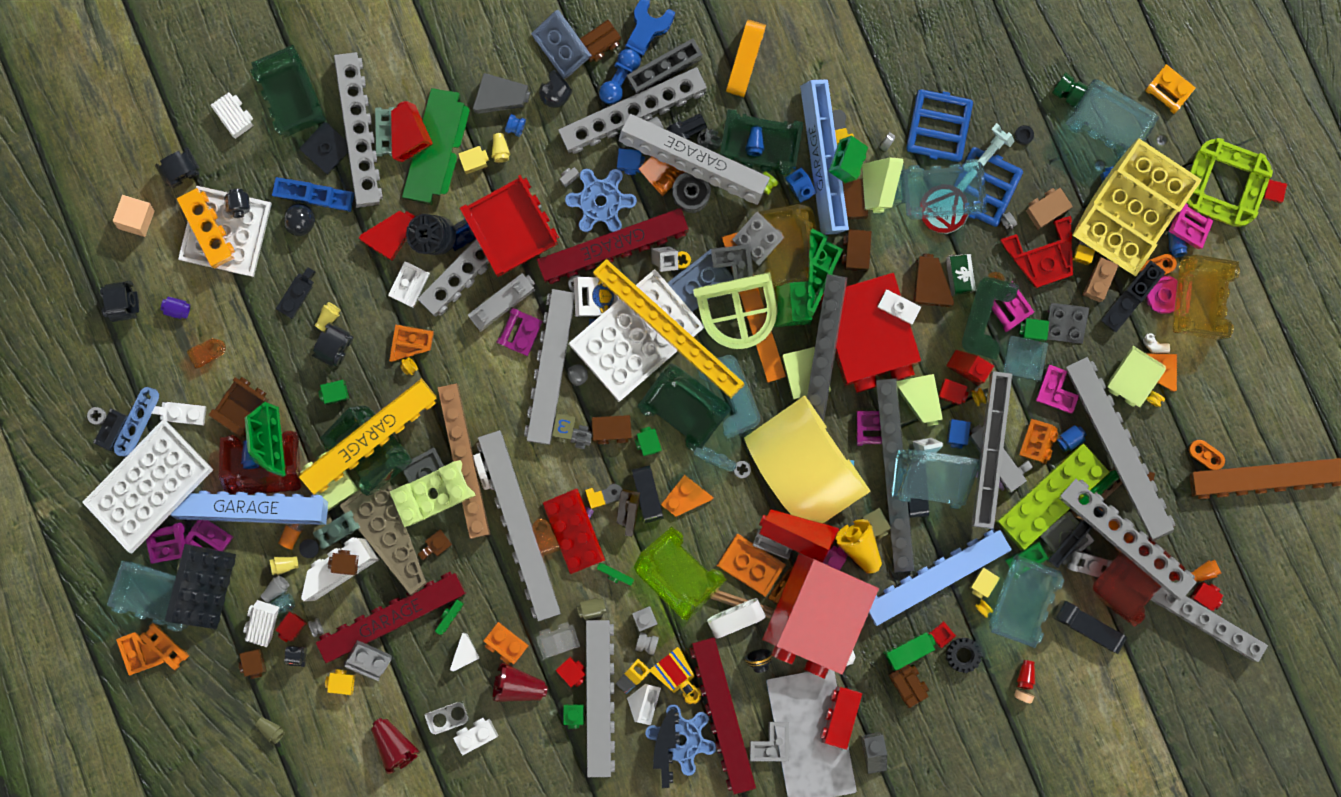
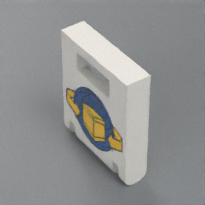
M597 277L574 278L576 317H600L619 300V297ZM587 287L588 306H583L582 289Z

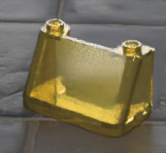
M796 204L759 211L785 237L768 255L769 269H766L765 273L770 272L773 288L787 283L808 281L811 229L816 230L812 208Z

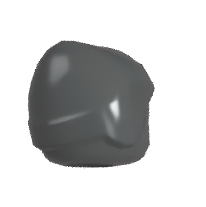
M576 364L568 368L567 374L572 384L579 386L587 381L588 371L583 365Z

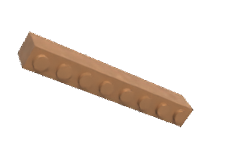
M456 383L438 387L453 462L461 460L462 475L467 486L476 495L462 502L469 537L473 539L490 535L459 385Z

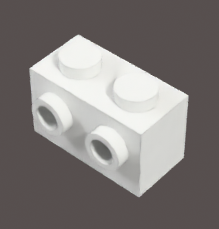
M482 718L473 723L475 727L469 730L465 727L456 732L457 736L453 739L462 756L498 737L490 719L485 721Z

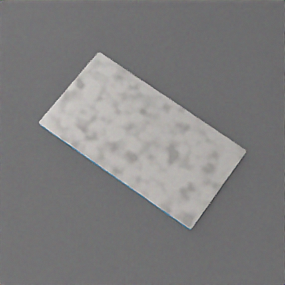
M829 669L825 679L810 672L767 679L766 683L773 721L789 722V761H781L787 797H837L856 793L849 747L846 750L821 743L822 738H820L821 730L823 727H826L827 723L825 719L827 709H831V694L833 689L836 690L837 687L835 672ZM774 726L776 738L783 739V744L778 745L780 757H785V726Z

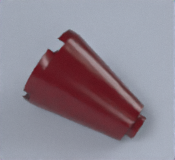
M500 663L497 671L501 672L498 676H495L493 701L541 700L542 697H546L548 686L545 685V681L508 664Z
M379 718L372 723L371 732L387 774L394 773V768L396 767L404 768L418 757L416 754H420L419 750L388 719L383 720Z

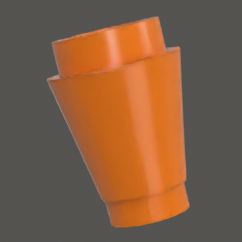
M1208 560L1191 572L1195 576L1194 580L1196 582L1217 578V575L1222 574L1215 560Z

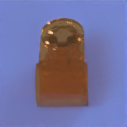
M212 338L190 348L186 352L195 369L222 356L226 351V345L223 341ZM214 344L219 345V347H217V351L212 350V348H214Z
M544 518L537 519L533 524V532L542 557L559 551L558 541L555 534H553L548 520ZM539 522L547 525L544 529L545 532L536 529Z

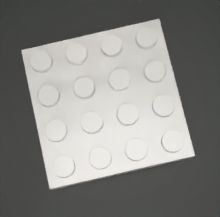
M196 186V188L201 192L204 191L208 196L209 202L207 204L210 209L213 208L218 218L215 220L218 226H223L227 234L224 238L227 243L231 242L235 250L233 253L235 259L215 269L254 277L272 203L249 198L250 211L244 214L243 218H233V215H229L225 211L224 197L227 192ZM197 207L195 209V215L202 214L203 207ZM187 222L178 260L211 267L189 222ZM205 224L203 227L204 232H209L212 224ZM215 240L212 243L213 249L220 247V240Z

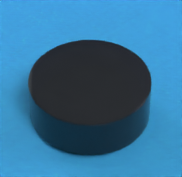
M1027 125L1020 126L1015 131L1014 138L1018 144L1027 145L1033 140L1034 131Z
M313 539L302 541L299 546L300 554L305 558H314L319 553L318 543Z

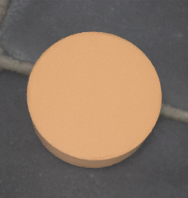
M1019 689L1015 691V698L1029 704L1033 702V695Z

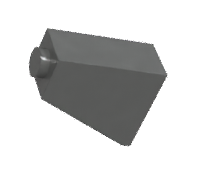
M484 73L473 107L474 113L480 114L523 108L525 102H529L531 92H529L528 85Z
M876 732L860 735L867 773L886 771L887 751L883 734Z

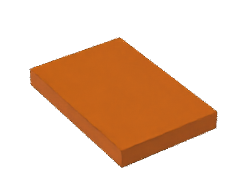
M738 533L717 567L764 597L767 596L786 564L766 551L754 547L752 542Z

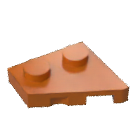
M396 324L389 361L393 362L430 351L434 331Z
M1147 354L1166 366V370L1157 384H1161L1172 392L1177 391V354Z
M684 475L661 506L677 517L711 501L713 497Z
M136 632L116 639L129 676L165 663Z

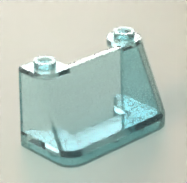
M897 450L892 496L899 497V501L910 502L911 499L943 502L950 504V508L961 509V506H966L979 470L980 460L920 450Z

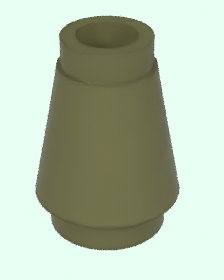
M261 717L255 724L270 743H278L285 734L281 726L264 717Z

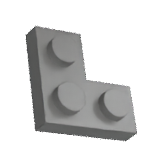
M768 722V741H749V761H789V722ZM774 726H785V757H780L778 745L783 744V739L776 738Z

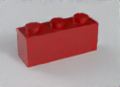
M839 686L836 687V690L833 689L830 698L832 701L831 709H827L825 716L827 720L826 727L822 728L820 738H822L821 743L847 750L862 693Z

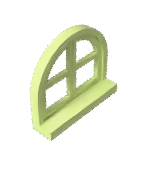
M770 272L693 289L694 296L697 297L704 328L716 342L723 346L734 349L755 346L769 335L775 325L777 302ZM763 287L767 308L743 313L739 292ZM732 293L736 314L712 319L707 298ZM767 312L763 327L756 334L748 337L744 317ZM737 318L741 339L724 335L717 329L714 323Z

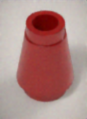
M1023 660L1016 681L1018 688L1033 690V685H1035V662Z

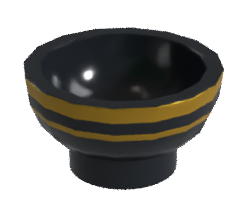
M759 649L749 652L745 656L746 663L756 673L765 672L769 669L768 665L772 661V651Z

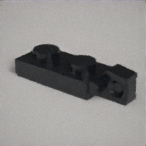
M307 267L303 275L299 273L295 277L276 310L294 319L313 288L314 282L311 279L316 273L313 269Z

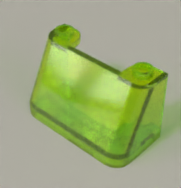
M671 526L640 553L634 569L638 576L682 619L689 620L722 587L727 579L719 570L711 569L708 572L682 546V533Z

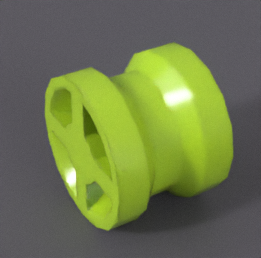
M764 171L762 174L770 177L764 191L765 194L769 195L771 189L779 183L773 176Z

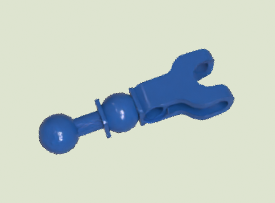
M650 0L639 1L634 10L636 27L625 45V49L618 54L617 62L615 63L617 71L612 80L603 83L599 89V97L605 104L613 105L622 99L623 89L621 85L626 76L638 69L641 58L653 38L668 32L675 18V11L668 9L662 17L653 18L647 12Z

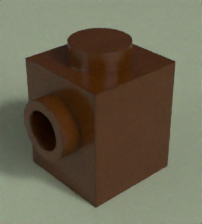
M338 549V553H333L332 557H329L328 569H331V573L357 575L359 555H350L349 550Z
M262 649L240 654L241 662H239V669L241 673H244V677L250 675V679L262 677V672H267Z

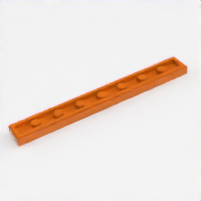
M737 233L722 237L724 247L737 245L732 240ZM758 288L739 292L745 312L764 309ZM766 312L747 316L752 335L756 334L763 327L767 317ZM771 331L763 341L756 345L767 383L786 377Z

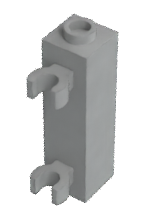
M523 273L469 313V318L480 332L534 292V281L529 275L525 277Z
M979 424L971 430L972 434L969 438L978 451L981 452L983 427ZM1003 448L1000 481L1008 493H1010L1027 481L1022 474L1033 466L1029 461H1026L1017 468Z

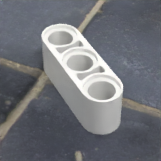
M755 598L715 614L707 622L715 638H721L757 623L766 616L758 599Z

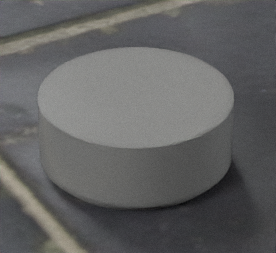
M889 132L879 148L884 152L887 151L893 143L895 135Z

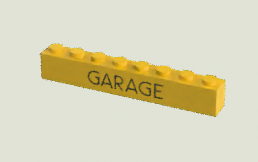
M421 378L300 473L299 478L313 495L317 492L321 494L329 487L328 483L332 480L336 482L344 476L343 472L346 469L352 470L359 464L358 460L360 458L370 456L375 451L374 447L378 444L380 446L384 445L390 439L388 436L393 432L397 434L405 428L404 424L407 421L413 422L420 416L419 412L421 410L431 408L435 404L436 395Z

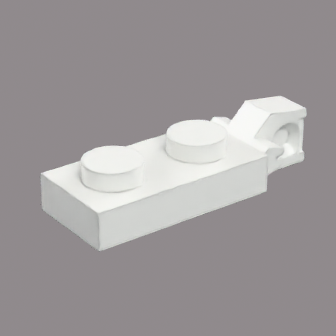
M162 402V407L155 406L151 414L161 415L160 420L164 419L167 422L204 426L206 406Z

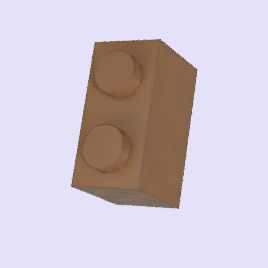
M1052 188L1044 194L1045 198L1040 201L1036 198L1028 204L1029 208L1026 212L1037 229L1042 228L1073 207L1061 188L1056 191Z
M1102 257L1099 258L1095 263L1082 295L1097 302L1103 301L1116 273L1118 264Z

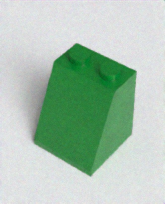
M808 281L787 283L774 287L777 302V319L774 327L809 325L812 317L807 313Z

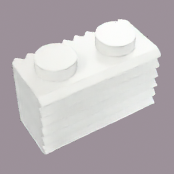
M227 93L210 106L236 139L254 126L251 123L253 118L247 110L243 111L240 105H242V102L237 95L232 96L230 93Z
M259 600L256 601L254 606L251 605L247 614L250 617V621L246 622L243 631L246 633L245 640L267 647L272 640L280 607Z

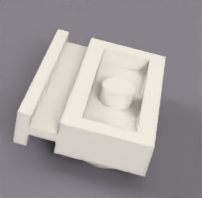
M404 262L388 296L414 308L430 273L408 262Z

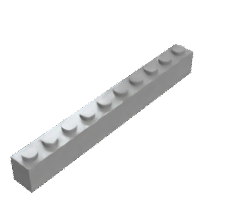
M1088 357L1067 366V374L1151 541L1153 542L1173 533V527L1176 526L1171 515L1167 516L1164 510L1167 508L1162 498H1158L1156 494L1158 491L1157 486L1147 476L1149 474L1145 463L1141 464L1138 458L1140 453L1137 447H1133L1129 441L1132 437L1128 429H1123L1121 425L1123 419L1119 412L1115 413L1112 407L1115 405L1110 395H1106L1104 391L1106 388L1102 378L1098 379L1095 373L1098 371L1093 361L1090 362Z
M499 430L478 437L479 442L476 445L479 453L484 455L483 465L485 471H489L491 479H488L491 490L495 489L497 497L494 498L496 506L501 508L503 512L500 518L503 526L508 528L509 533L506 536L509 545L513 544L515 552H512L514 561L519 563L521 570L518 571L522 582L525 581L527 589H524L527 600L531 599L533 607L530 609L533 618L541 621L561 614L502 432Z

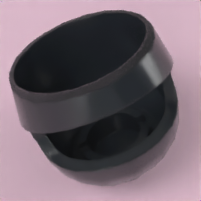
M552 70L549 72V83H541L539 96L546 106L558 108L569 100L573 91L561 75Z
M301 203L292 205L285 212L284 227L295 236L308 234L315 224L312 209Z

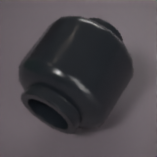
M231 189L224 197L226 213L233 215V218H243L244 214L250 211L248 193L244 192L243 189Z

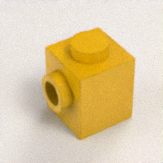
M335 669V673L332 672L329 676H326L325 688H328V693L352 695L355 675L347 674V670Z

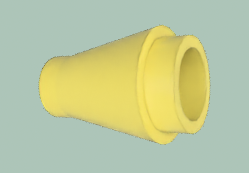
M496 133L493 135L492 158H494L496 163L507 162L510 152L504 134Z
M330 302L323 305L315 326L325 332L327 329L325 326L329 322L333 323L340 316L341 310Z
M297 556L274 557V559L269 560L272 575L277 574L278 576L299 568Z

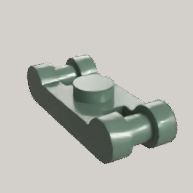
M389 107V109L375 108L376 156H383V154H390L392 156L391 110L395 107ZM382 117H389V121H382ZM389 141V147H383L382 142Z
M352 511L343 514L341 517L313 532L314 537L318 538L321 550L328 548L360 528L358 522L355 523ZM325 533L329 535V540L326 539L324 535Z

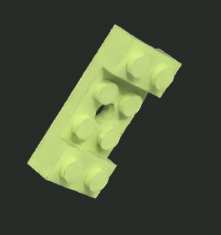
M461 460L454 461L435 472L390 491L404 527L416 524L476 496L474 491L467 486L462 475ZM432 488H435L438 492L436 499L430 495Z

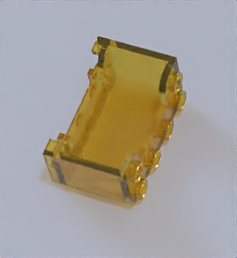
M1192 255L1182 259L1179 266L1173 318L1174 333L1215 340L1231 338L1234 326L1230 320L1225 319L1228 312L1226 303L1230 294L1229 282H1233L1240 274L1238 261L1201 255Z

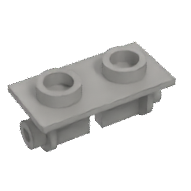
M758 530L753 543L754 547L789 560L792 549L759 534L760 530Z

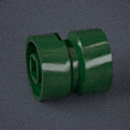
M1065 72L1052 94L1060 99L1064 97L1065 102L1075 107L1088 86L1080 81L1075 82L1074 77Z

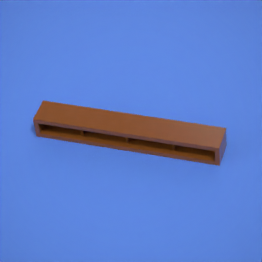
M1341 458L1192 472L1189 474L1192 497L1198 496V499H1208L1210 495L1217 494V498L1228 497L1229 493H1236V496L1248 495V491H1255V494L1267 493V489H1274V492H1283L1289 487H1293L1294 490H1304L1305 486L1312 485L1313 489L1324 488V484H1332V487L1341 486Z

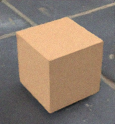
M122 195L113 223L120 230L145 237L155 211L148 202Z

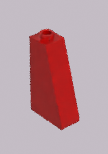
M772 509L767 516L763 515L759 523L762 526L759 534L822 563L839 531L837 527Z

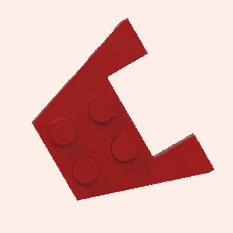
M1071 216L1053 222L1060 239L1054 243L1023 252L1017 234L1000 240L1002 246L1035 288L1073 275Z

